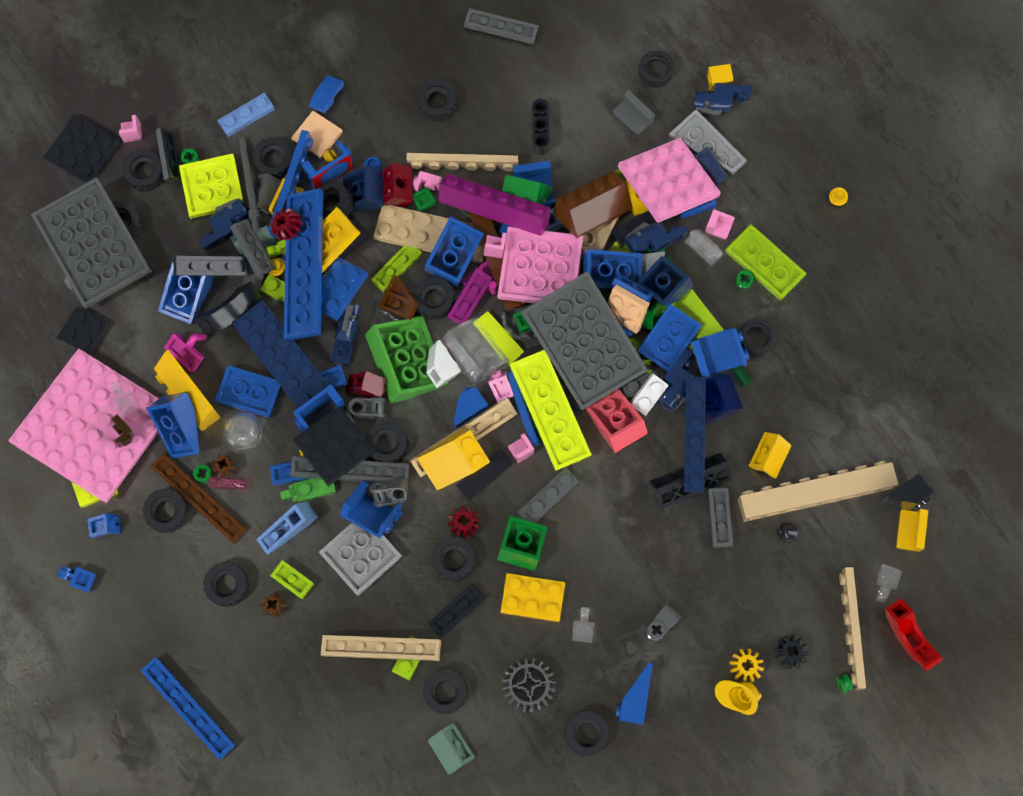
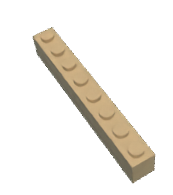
M886 461L875 463L873 467L867 468V465L856 467L855 471L848 472V469L837 471V475L829 476V473L817 476L818 479L814 480L803 478L796 484L785 482L777 488L767 486L755 493L753 490L742 492V495L738 498L743 522L895 489L899 484L893 463L886 464Z

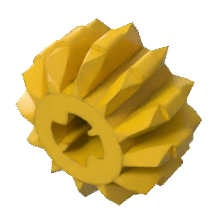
M740 649V656L736 653L732 655L736 661L729 662L730 665L735 666V668L730 670V673L737 671L738 674L734 677L736 680L742 676V682L747 681L748 677L750 683L754 682V677L758 679L761 677L757 671H763L764 667L758 666V664L763 662V659H755L759 655L758 652L751 656V649L747 650L746 655L744 650ZM746 661L749 662L748 665L751 664V668L747 671L744 670L745 667H742V664Z

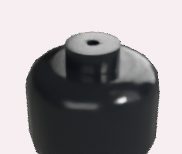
M782 523L780 528L777 529V536H780L781 542L793 543L798 537V529L792 523Z

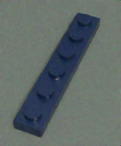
M686 377L684 492L704 493L706 377Z

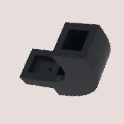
M251 281L237 287L232 295L223 303L197 316L195 322L204 334H209L213 331L219 332L249 311L262 295Z

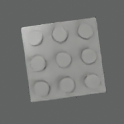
M353 523L319 551L322 557L357 596L362 594L402 558V555L384 535L378 538Z

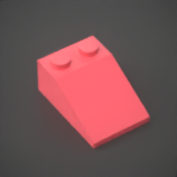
M619 389L585 408L603 438L615 453L648 434L644 419Z

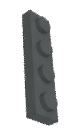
M471 8L468 10L464 23L465 28L533 45L539 29V25Z
M567 468L563 469L513 517L536 523L568 494L579 481Z

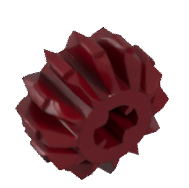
M282 208L280 212L276 211L275 217H271L273 220L269 224L272 228L271 232L278 239L290 241L292 237L297 238V232H301L299 228L303 225L300 221L301 217L293 209Z
M461 505L460 512L456 508L453 509L455 516L452 514L448 515V518L452 521H449L447 525L448 527H453L450 530L451 534L457 532L456 536L461 537L463 533L464 538L468 539L467 533L475 536L473 529H480V526L476 523L481 522L480 518H475L478 514L477 511L471 513L472 508L470 506L464 511V506ZM465 518L469 523L466 522L467 526H462V523H459V521L462 522L461 519Z

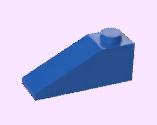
M653 663L647 664L621 701V704H617L615 716H619L618 721L637 725L644 724Z

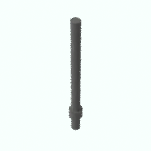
M242 137L239 139L250 209L248 215L249 220L252 222L253 232H259L260 211L256 205L246 138Z

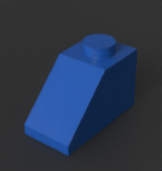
M476 386L468 387L460 393L453 421L455 429H458L488 409L487 402Z

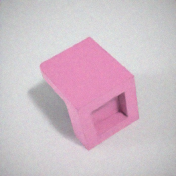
M132 115V121L121 123L119 135L124 143L142 140L141 123L136 115Z
M714 209L705 232L726 240L735 217Z
M503 233L502 238L487 235L484 256L503 258L507 233Z
M525 433L521 435L519 440L508 446L509 451L518 464L534 454V448Z

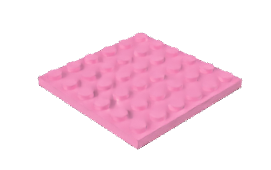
M78 349L8 441L107 504L158 434L146 407L159 398ZM116 414L123 419L135 435L129 445L122 446L121 448L115 442V439L120 435L112 427L114 423L111 418Z

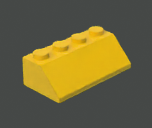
M167 350L154 367L157 373L155 378L161 385L166 384L169 388L166 390L168 395L187 393L195 408L196 425L201 431H204L221 417L170 351Z

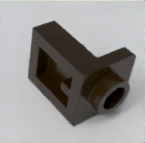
M116 414L111 418L114 423L112 427L120 435L115 439V442L121 448L122 446L129 445L135 435L123 419Z

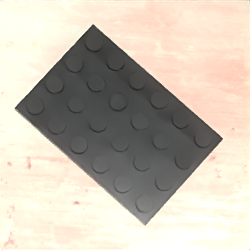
M97 177L31 214L85 309L152 272Z
M588 271L521 311L581 410L648 371Z

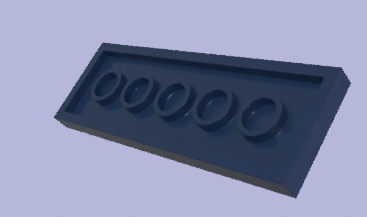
M263 300L232 323L297 408L329 386L294 340L284 339V327Z

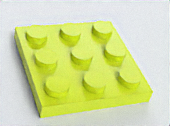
M234 154L179 166L190 219L214 214L217 206L237 198L244 202Z

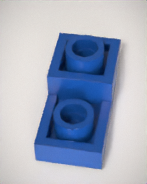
M327 75L314 93L309 107L325 113L334 104L335 95L344 87L343 81Z

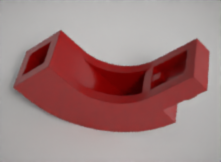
M902 598L885 608L888 622L895 636L913 661L916 660L925 671L942 661V656L920 631L915 620L914 611Z

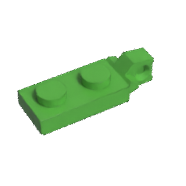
M308 479L289 485L290 489L280 492L283 502L292 499L293 503H302L334 494L336 489L334 482L327 487L322 479Z

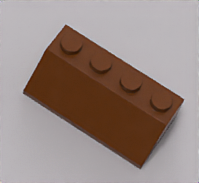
M611 171L558 197L553 214L578 238L631 211L633 207L625 182L614 171Z

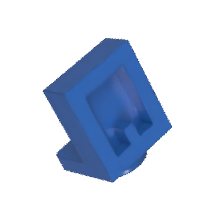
M105 513L87 519L90 538L121 533L119 516L117 514Z

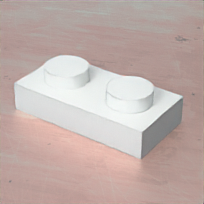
M652 373L631 400V405L646 416L666 390L668 384Z

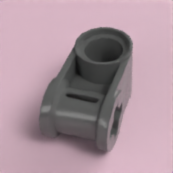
M354 398L349 403V412L354 419H385L384 404L386 399ZM356 405L363 407L360 412L353 411V407Z
M397 478L371 484L369 490L373 493L374 506L383 507L404 502L408 493L407 481Z
M666 604L647 627L646 636L651 641H659L674 627L682 616L669 604ZM656 627L659 628V632L656 635H653V629H655Z

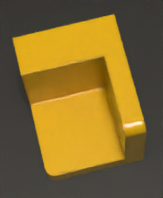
M731 64L708 68L707 79L710 91H713L715 83L733 82Z

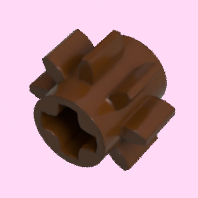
M218 454L217 460H212L215 464L212 471H219L218 476L220 478L223 475L230 477V473L236 471L233 467L236 461L235 459L229 460V454H226L225 457ZM227 463V465H228L227 467H223V468L220 467L221 464H222V465H225V464Z
M272 593V597L269 598L264 596L266 601L260 604V606L266 608L263 614L267 615L270 612L271 618H275V614L283 615L281 610L286 605L282 604L281 601L284 598L280 596L277 599L275 593ZM271 602L276 603L277 608L275 610L271 608Z

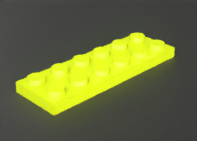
M545 350L511 363L509 366L555 471L592 456Z

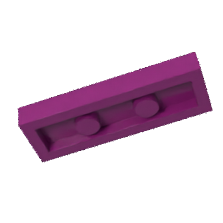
M475 268L447 317L464 326L491 282L492 277Z

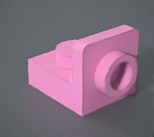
M420 171L418 177L415 176L413 181L415 193L420 191L422 186L428 187L432 191L435 189L439 190V184L442 179L439 176Z
M502 370L495 371L489 379L488 383L497 402L505 397L511 398L514 396L506 374L509 373L508 370L503 372Z

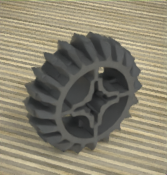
M526 657L524 658L525 664L521 665L518 659L516 660L517 668L513 664L510 665V668L513 670L512 673L507 670L505 671V674L510 676L509 679L502 678V682L508 683V685L502 686V690H509L508 693L504 694V697H512L508 702L509 705L513 704L514 701L517 702L515 705L516 710L522 705V712H526V707H530V712L533 713V706H537V709L540 711L542 710L541 702L545 706L548 705V702L545 700L546 697L550 700L553 699V696L548 694L549 691H556V688L550 687V685L556 684V680H549L550 677L554 676V673H546L550 668L548 665L544 669L541 668L543 665L542 660L539 661L538 665H535L536 659L532 658V663L528 664V658ZM530 669L540 672L545 680L533 679ZM524 670V680L512 684L515 675ZM527 675H529L531 683L534 682L535 684L531 688V695H529V690H526L527 687H523V684H526ZM546 686L544 694L534 701V690ZM513 690L525 691L528 702L519 699Z

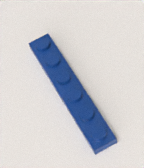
M301 131L272 217L276 216V211L280 212L282 208L287 209V195L296 194L297 183H300L302 178V164L308 160V150H311L313 146V139L309 131ZM269 225L268 231L271 237L277 238V236L272 234V228Z
M157 657L153 658L140 670L219 760L236 746Z

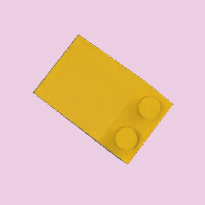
M466 426L417 457L436 490L454 483L490 463L473 433Z

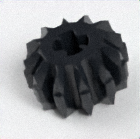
M785 635L782 637L783 642L780 640L776 642L780 648H774V652L780 653V655L776 656L775 659L779 660L782 658L783 660L780 666H784L787 663L788 669H792L793 664L796 668H799V662L806 663V659L802 656L809 655V652L803 651L808 646L807 644L800 645L803 640L801 637L795 641V635H791L789 641ZM793 648L795 650L793 653H796V655L789 656L787 649Z

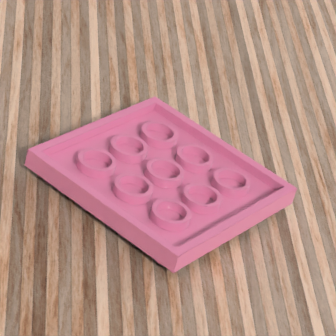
M681 137L621 161L618 165L620 171L657 223L719 197L721 193Z
M508 227L498 299L536 303L577 278L583 235L576 238L573 234L544 231L539 236L515 227Z

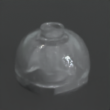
M238 411L226 419L224 436L233 448L238 450L251 449L260 442L263 436L262 424L254 414L247 411Z

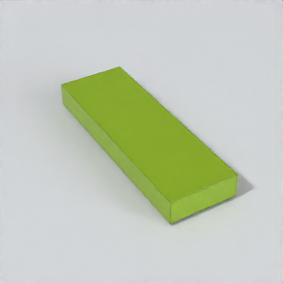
M403 246L370 279L371 282L385 294L393 274L401 277L418 260L423 252L415 247Z

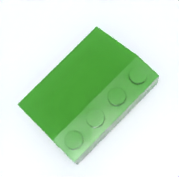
M423 316L413 317L411 321L403 319L373 325L365 334L380 376L386 379V392L391 403L405 401L449 384L447 382L436 388L426 373L429 349L434 344Z

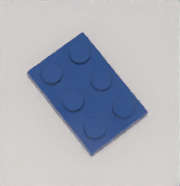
M337 257L322 277L321 313L338 321L367 278L368 273Z
M670 304L637 351L669 372L702 325Z
M227 365L215 402L271 418L281 386L276 379Z

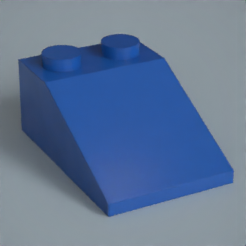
M450 217L425 264L424 271L433 276L442 277L449 284L458 287L484 233Z
M587 249L581 254V274L588 271L601 293H611L614 288L612 283L616 277L622 275L635 283L642 277V254Z
M172 263L158 311L188 324H193L212 286L214 276H174V263Z
M186 392L161 397L146 407L171 458L199 453L195 408Z

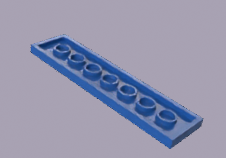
M321 189L287 195V209H293L301 217L300 221L303 223L299 227L301 232L296 233L297 238L292 237L290 241L286 240L284 339L288 340L321 335L323 191Z

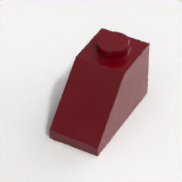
M367 371L349 375L345 393L366 398H379L385 392L386 379Z

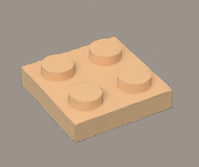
M615 285L612 289L608 305L620 325L637 334L642 326L650 303Z

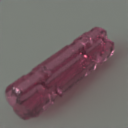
M210 477L208 485L210 488L216 489L219 487L220 489L236 490L237 488L238 490H246L247 481L246 479H218L217 477Z

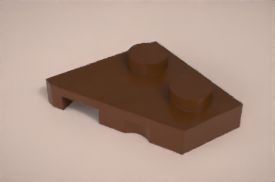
M393 274L379 308L411 321L419 303L400 277Z

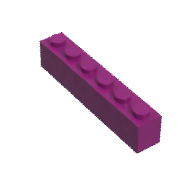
M447 174L439 184V202L539 236L549 226L550 207Z

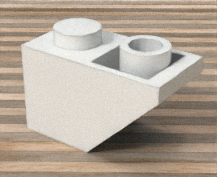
M440 340L429 349L426 370L427 375L436 388L454 379L461 372L457 362L453 360L447 348Z

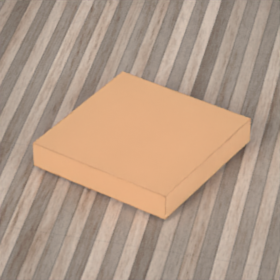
M312 111L292 136L291 140L297 144L301 131H309L313 139V146L308 152L322 160V154L325 153V149L330 150L343 131Z

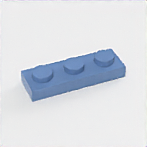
M263 93L220 118L218 123L227 137L272 112L275 108L266 94Z

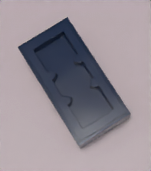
M706 147L694 156L716 187L728 178L709 147Z

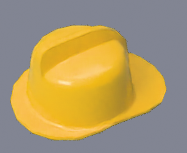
M723 680L715 687V696L723 706L746 715L754 714L757 711L758 701L762 694L758 692L752 683L747 681L737 683Z

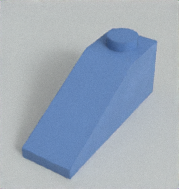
M308 502L295 504L256 540L265 553L269 555L306 529L318 516Z

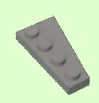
M697 110L693 111L669 133V136L675 140L681 137L686 146L696 153L709 147L721 167L732 175L747 163V160Z

